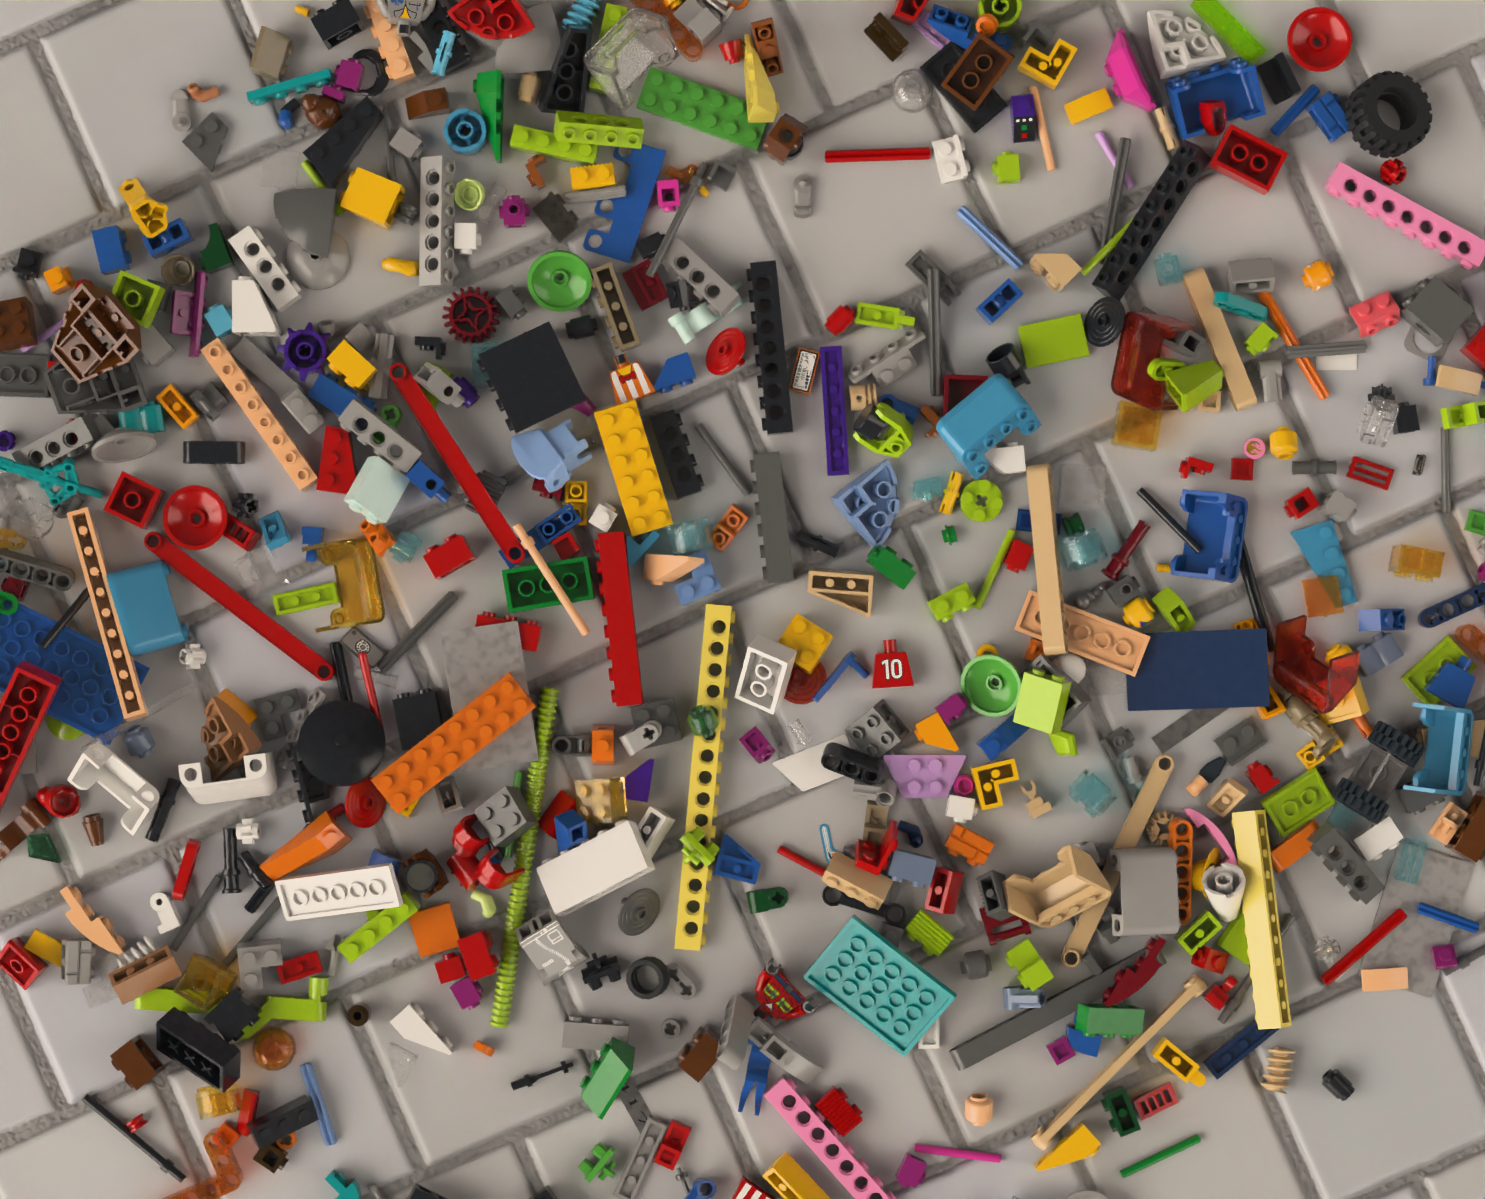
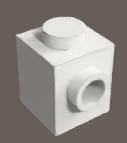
M455 223L454 249L459 251L460 255H472V251L478 252V246L482 244V235L478 233V225L476 223Z
M605 503L604 506L599 504L588 522L605 533H609L619 515L615 513L616 508L608 503Z
M948 794L945 815L954 817V822L966 823L967 820H972V817L977 815L978 804L975 803L974 798Z

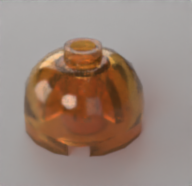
M270 1027L263 1030L253 1043V1057L256 1063L261 1068L269 1071H279L287 1067L293 1061L296 1054V1042L293 1036L280 1027Z

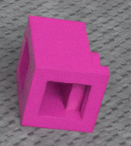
M678 179L657 181L659 209H663L664 213L676 212V208L680 207ZM667 194H671L673 196V199L671 201L665 200V196Z

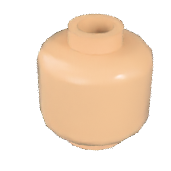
M972 1093L965 1101L966 1119L975 1126H984L985 1123L992 1120L993 1100L986 1093Z

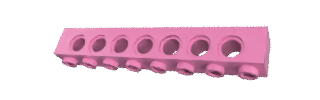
M1339 162L1334 167L1324 186L1328 190L1327 193L1331 196L1344 198L1351 207H1360L1366 210L1365 214L1384 220L1386 226L1393 229L1399 228L1408 238H1417L1422 241L1421 244L1423 246L1441 251L1440 254L1450 260L1452 258L1460 262L1459 265L1465 269L1478 268L1485 257V240L1342 162ZM1346 182H1351L1354 185L1353 192L1346 190ZM1365 192L1372 194V202H1367L1364 199ZM1384 202L1391 205V212H1386L1383 209ZM1405 212L1410 215V223L1402 220V213ZM1421 223H1426L1429 226V233H1424L1421 230ZM1440 233L1448 236L1447 243L1441 242ZM1460 243L1466 245V254L1459 251L1458 246Z
M782 1076L764 1092L767 1100L855 1199H869L872 1193H879L881 1199H897L891 1191L886 1192L881 1187L884 1184L876 1174L872 1177L867 1171L869 1166L862 1158L857 1160L853 1155L855 1151L849 1143H842L839 1139L840 1133L833 1126L830 1128L824 1122L826 1120L825 1116L819 1110L815 1112L812 1109L810 1099L804 1093L800 1095L796 1091L798 1086L790 1077L786 1079ZM792 1095L796 1101L793 1105H786L783 1102L784 1097ZM806 1111L810 1114V1118L803 1122L798 1119V1114ZM819 1127L824 1130L822 1137L816 1138L812 1135V1131L815 1128ZM836 1144L839 1149L836 1153L830 1154L826 1151L827 1146ZM845 1160H850L853 1166L849 1170H844L841 1168V1163ZM863 1176L867 1179V1183L864 1186H858L855 1184V1180Z

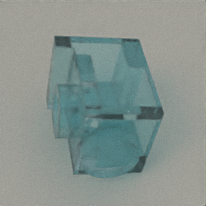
M1171 252L1158 255L1159 259L1154 261L1159 286L1181 282L1183 275L1177 255L1172 256ZM1166 264L1172 265V271L1166 270Z
M939 476L915 481L912 483L913 487L909 488L911 499H921V503L934 500L933 496L937 495V499L943 498Z

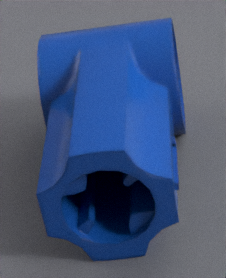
M884 394L879 398L877 405L884 399L891 400L893 403L892 408L900 414L902 412L905 413L906 420L913 426L920 408L897 399L891 394Z
M698 1178L693 1182L692 1189L684 1199H710L716 1193V1185L709 1179ZM703 1183H706L708 1186L705 1194H702L700 1191Z

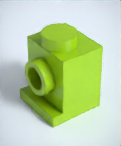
M1261 322L1243 342L1246 346L1245 350L1255 357L1260 351L1264 353L1272 344L1269 340L1274 341L1279 335L1264 322Z

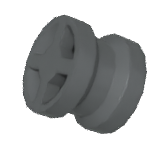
M400 201L399 210L393 217L413 226V219L420 210Z

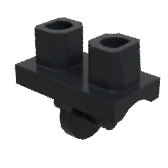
M596 952L592 953L593 960L587 962V968L581 970L584 983H588L593 991L603 986L600 978L608 975L610 982L621 980V967L617 955L608 959L606 955L598 957Z

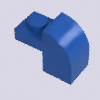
M1077 1011L1075 1012L1073 1018L1074 1024H1076ZM1066 1025V1036L1070 1044L1082 1054L1097 1057L1102 1036L1100 1034H1096V1037L1084 1036L1082 1031Z

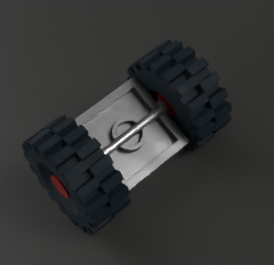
M1382 721L1377 722L1368 736L1367 740L1370 742V745L1349 778L1342 777L1331 795L1347 808L1377 825L1388 810L1389 805L1386 802L1408 767L1414 768L1426 750L1408 735Z

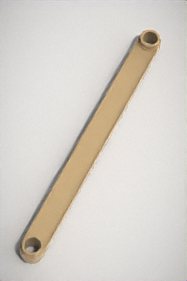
M1160 754L1155 758L1112 849L1136 847L1173 770L1174 760L1170 755ZM1166 757L1169 760V766L1162 770L1159 767V761ZM1108 855L1101 872L1110 885L1112 896L1120 880V872L1110 871ZM1111 896L1080 913L1061 953V961L1066 967L1073 968L1080 963ZM1069 952L1076 954V960L1073 963L1065 961V956Z
M1196 974L1191 975L1183 984L1185 988L1143 1029L1142 1035H1137L1045 1128L1041 1126L1031 1135L1030 1139L1042 1151L1048 1148L1055 1139L1053 1136L1192 997L1197 998L1205 991L1207 985Z

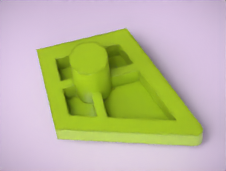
M1061 729L1059 733L1048 734L1058 756L1078 755L1074 733Z

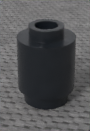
M658 231L641 239V242L636 244L643 260L646 258L651 259L655 256L665 234L660 235Z
M591 315L570 319V322L565 323L569 339L574 338L578 340L595 336V331L598 330L596 318H591Z
M1329 1069L1322 1077V1085L1337 1099L1342 1101L1348 1099L1355 1090L1352 1087V1083L1338 1069L1333 1071Z

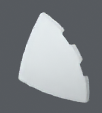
M1150 10L1147 12L1150 42L1160 80L1187 74L1190 71L1199 70L1226 59L1225 52L1213 35L1209 37L1201 29L1202 25L1189 17L1183 19L1174 16L1173 11Z

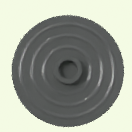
M643 888L637 890L628 898L624 897L621 900L622 907L618 915L620 930L626 935L635 936L645 932L654 923L660 910V897L654 890Z

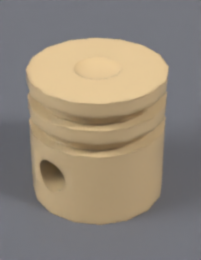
M875 383L872 386L870 384H867V386L864 384L849 385L851 411L863 410L868 404L877 406Z

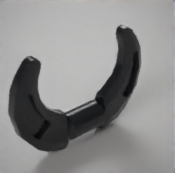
M362 49L356 52L352 58L357 60L368 59L375 64L379 76L371 88L361 89L359 93L364 96H376L382 93L389 82V77L386 75L383 63L385 59L381 58L379 52L372 49Z

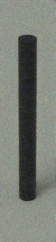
M1143 487L1136 492L1196 554L1203 549Z
M87 587L39 644L41 649L46 650L90 597Z

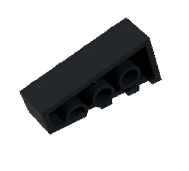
M567 23L538 104L540 112L556 114V110L584 113L593 32L589 25Z
M366 96L303 152L306 158L334 189L343 174L349 169L356 155L358 156L367 139L371 137L382 121V112Z

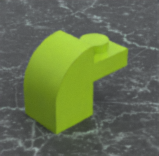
M1485 401L1440 409L1444 430L1485 423Z

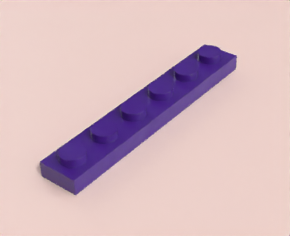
M841 346L820 347L827 475H849Z

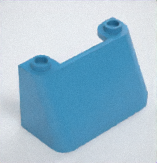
M161 559L107 574L108 585L126 644L133 657H140L188 642L187 637L190 636L187 625L182 624L178 619L168 587V575L171 574L169 565Z

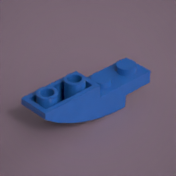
M934 4L927 20L940 34L964 49L969 47L979 33L976 30V24H973L975 18ZM999 32L989 36L1005 49L1010 50L1013 37Z
M568 503L526 533L529 537L533 538L536 543L534 544L535 547L540 551L549 545L551 541L569 531L582 520L572 505ZM519 548L512 549L510 553L513 560L519 559L521 550ZM502 550L498 551L510 569L519 564L510 562ZM525 550V551H526V557H525V559L530 558V557H531L530 553L528 552V550Z

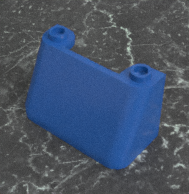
M1183 489L1180 506L1183 511L1189 513L1186 531L1203 549L1196 554L1184 542L1183 555L1178 554L1172 559L1170 574L1234 583L1238 578L1248 512L1247 500L1244 497L1229 493Z

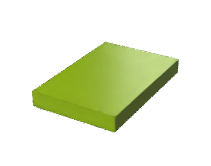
M1081 313L1017 327L1026 369L1090 355Z
M1447 635L1400 679L1422 703L1437 705L1441 699L1423 689L1424 686L1445 662L1456 665L1461 655L1468 659L1470 658ZM1472 662L1467 672L1471 674L1478 666Z
M1312 767L1260 801L1282 838L1337 802L1331 796V792L1315 767Z

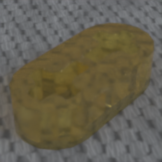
M0 528V535L4 536L3 540H0V547L21 550L26 546L27 537L23 532ZM18 534V538L22 539V541L15 546V543L8 541V538H15Z

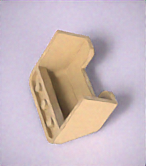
M1072 845L1064 846L1058 851L1057 856L1061 862L1055 867L1041 872L1033 879L1016 873L1002 881L1008 912L1041 928H1052L1111 896V889L1092 856Z

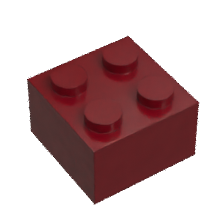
M945 374L943 376L942 417L988 380V376Z

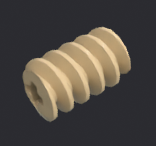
M1275 1046V1048L1268 1049V1052L1273 1054V1057H1266V1060L1271 1065L1264 1066L1269 1071V1074H1263L1262 1077L1267 1079L1268 1082L1261 1083V1086L1271 1091L1287 1094L1282 1088H1288L1289 1084L1283 1080L1290 1079V1075L1285 1073V1071H1292V1067L1287 1063L1294 1062V1059L1289 1054H1295L1296 1051Z

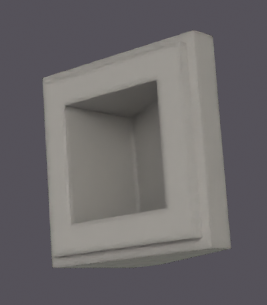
M361 322L345 336L360 353L364 352L375 341L374 335Z

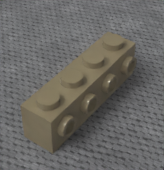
M609 262L591 269L593 274L591 284L593 289L598 288L600 296L596 298L600 309L605 308L608 315L604 317L607 328H612L615 336L611 337L615 349L620 348L621 353L641 346L612 263Z

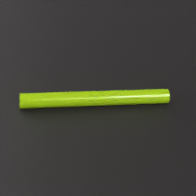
M1133 218L1082 267L1080 272L1084 276L1091 272L1116 247Z
M1008 529L973 605L974 608L981 610L1017 532Z

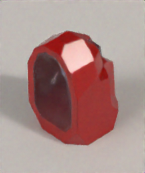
M1211 99L1199 101L1200 120L1204 125L1205 131L1210 136H1218L1223 133L1227 123L1224 100Z

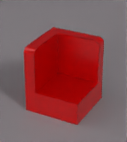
M570 531L551 541L561 560H566L581 551Z

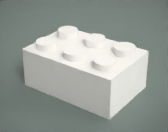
M758 634L748 646L734 698L774 714L783 703L797 650Z

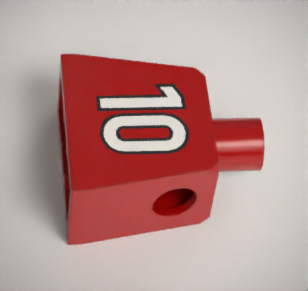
M896 639L883 640L884 653L875 654L872 688L914 686L907 653L897 652Z

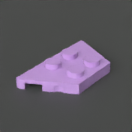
M883 755V759L903 798H946L966 759V755Z

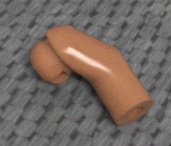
M191 83L187 88L190 97L200 102H207L221 95L217 86L205 90L199 87L198 84Z

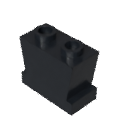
M239 986L234 988L203 1018L209 1025L214 1023L228 1043L232 1040L237 1042L245 1034L242 1030L247 1025L252 1027L260 1019L258 1015L262 1012L261 1009L242 996L244 991H241Z

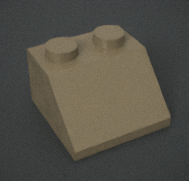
M261 26L249 67L257 76L281 82L282 77L285 78L288 72V65H286L288 57H292L295 46L292 44L293 41L284 34Z

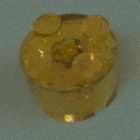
M233 1084L223 1094L213 1089L212 1086L197 1089V1094H195L200 1120L234 1113L236 1108L237 1111L243 1110L238 1084Z

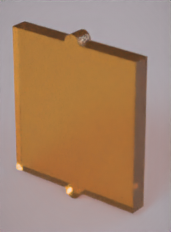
M1338 575L1318 576L1314 579L1302 580L1308 618L1323 615L1327 617L1329 614L1344 612Z

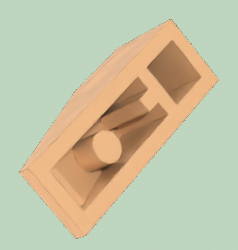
M645 554L642 579L651 580V585L663 586L664 582H674L703 564L704 558Z

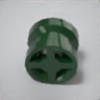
M1078 512L1074 513L1070 518H1061L1068 538L1073 537L1075 533L1085 532L1084 524Z

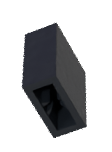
M431 688L418 690L419 695L410 696V693L407 692L398 694L397 699L392 700L402 751L413 748L443 724L437 691L431 692Z

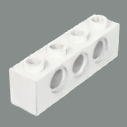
M248 225L228 241L275 307L282 312L302 298L298 293L301 291V288L295 280L290 281L286 276L289 273L282 262L280 264L276 262L274 257L277 255L270 245L266 247L261 240L264 237L257 228L253 230ZM253 245L259 246V252L256 255H250L249 253ZM270 262L272 269L268 273H263V264ZM277 280L284 281V287L281 290H275L274 288Z

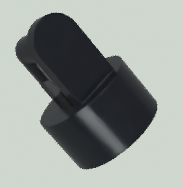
M1005 343L998 346L986 357V362L993 374H1002L1014 388L1024 383L1026 385L1031 383L1021 366L1023 359L1013 343ZM1018 370L1020 375L1012 379L1009 374Z

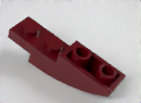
M1158 935L1154 938L1150 937L1145 945V953L1143 956L1139 955L1134 961L1133 966L1135 968L1133 971L1126 966L1124 969L1120 968L1114 976L1115 983L1111 988L1107 987L1102 995L1104 999L1102 1003L1109 1007L1127 999L1154 976L1162 965L1155 958L1165 945L1166 940Z

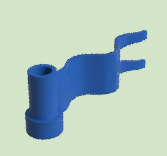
M749 1039L748 1044L752 1045L748 1060L738 1112L743 1111L747 1096L754 1083L757 1082L755 1115L759 1116L771 1059L760 1051V1047Z

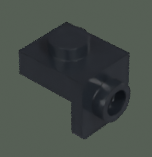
M685 280L666 283L671 309L679 308L680 311L691 310L692 305L699 303V299L689 300Z

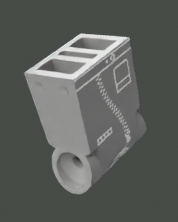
M552 907L515 929L519 944L538 969L544 986L559 978L565 971L575 968L590 958L586 950L572 939L558 916L554 914Z

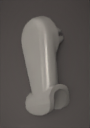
M175 90L171 96V101H173L172 125L179 132L189 130L192 125L188 105L189 94L186 90Z
M799 175L793 183L795 197L794 216L803 219L811 216L810 201L813 183L809 176Z

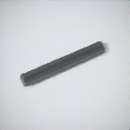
M1364 340L1294 345L1285 347L1284 354L1287 359L1360 354L1366 352L1367 345Z

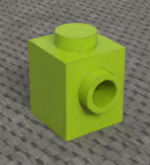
M1013 151L1001 152L996 157L995 162H992L993 175H997V185L1020 182L1019 154H1013Z

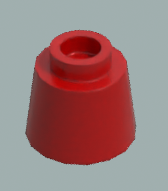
M741 38L718 45L725 61H729L730 65L742 61L741 57L744 55Z

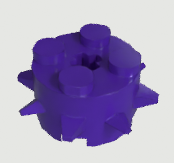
M308 322L304 330L294 331L288 328L289 337L286 339L285 345L277 346V350L284 353L286 360L282 368L283 371L293 368L299 372L301 381H305L309 374L319 373L325 375L324 367L328 362L326 358L332 353L329 351L326 343L331 336L330 333L319 335L314 332L311 322ZM304 348L311 349L309 356H302Z

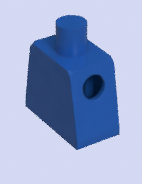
M420 458L405 473V476L430 499L435 496L444 503L452 495L443 487L445 481ZM430 479L435 482V486L432 488L426 485V482Z
M1461 655L1456 665L1445 662L1423 689L1453 707L1465 708L1476 678L1467 672L1473 661Z

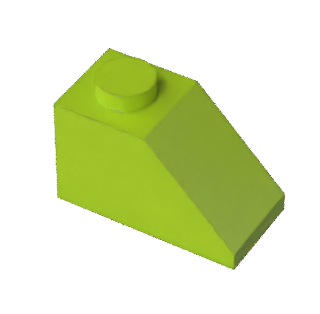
M1169 586L1165 587L1151 599L1157 610L1175 632L1188 631L1197 624L1183 600Z

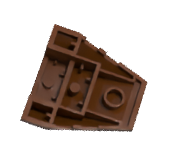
M82 282L70 295L68 300L70 304L67 311L63 314L62 318L64 320L61 328L57 331L51 352L80 384L130 362L142 349L140 325L112 292L87 282Z

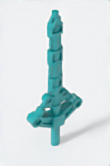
M0 456V470L38 481L39 487L44 489L50 498L49 502L52 506L60 504L75 495L76 491L102 498L103 490L79 483L75 461L72 458H66L63 463L56 464L54 467L45 466L43 470ZM65 471L66 479L58 476V472ZM54 485L62 486L56 492L52 489Z

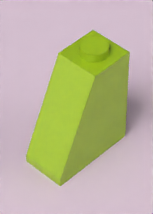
M1211 359L1165 372L1166 391L1183 413L1187 412L1222 388L1224 371Z

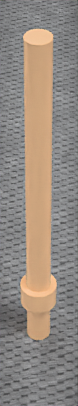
M520 523L513 526V529L522 541V547L524 550H528L582 636L590 633V630L534 544L536 543L533 538L528 536Z

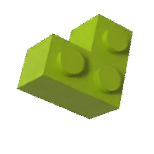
M1027 937L1005 950L1008 955L1005 957L1006 962L1011 969L1014 967L1017 969L1019 975L1016 977L1025 989L1029 987L1033 992L1054 978Z

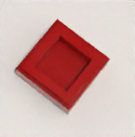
M1231 458L1230 480L1253 481L1254 459Z

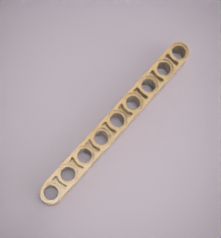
M1049 463L1029 465L1026 468L1043 650L1046 656L1067 654L1068 637L1051 467Z

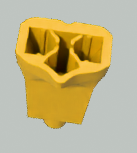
M136 177L125 180L118 190L128 204L130 214L135 223L139 225L143 234L148 238H153L166 230L168 226L166 216L168 206L148 196Z

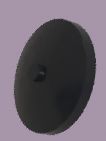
M344 700L326 703L311 712L304 721L298 738L299 755L307 771L325 784L340 787L355 785L369 778L380 766L386 746L384 729L377 716L359 703Z

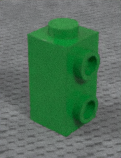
M880 545L872 548L867 555L866 563L897 587L904 590L916 575V572L911 569L913 565L905 558H902V560L898 559L895 556L897 552L888 545L885 548Z

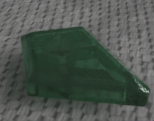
M49 833L27 835L29 857L62 863Z

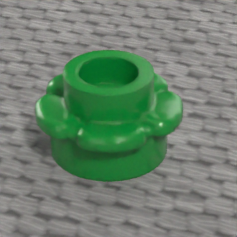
M945 525V530H941L944 543L949 542V545H952V543L958 542L954 526L947 527Z

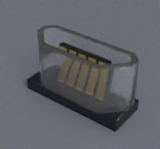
M1417 454L1412 472L1413 475L1420 476L1422 474L1426 461L1425 455Z

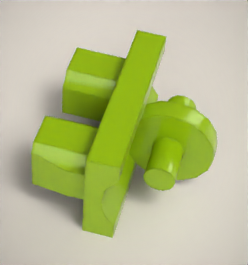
M699 827L686 832L679 839L685 845L681 851L687 856L683 862L686 864L691 860L696 866L702 862L707 867L716 859L715 856L720 848L712 841L704 847L699 841L705 834Z

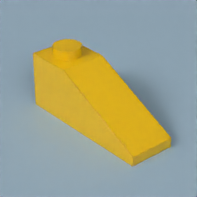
M1081 1121L1042 1156L1034 1166L1038 1171L1085 1159L1088 1155L1092 1157L1099 1151L1100 1148L1098 1146L1101 1143Z

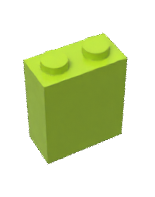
M1033 668V670L1023 674L1013 722L1048 734L1059 733L1072 682L1066 681L1064 676L1057 674L1050 676L1045 674V670Z

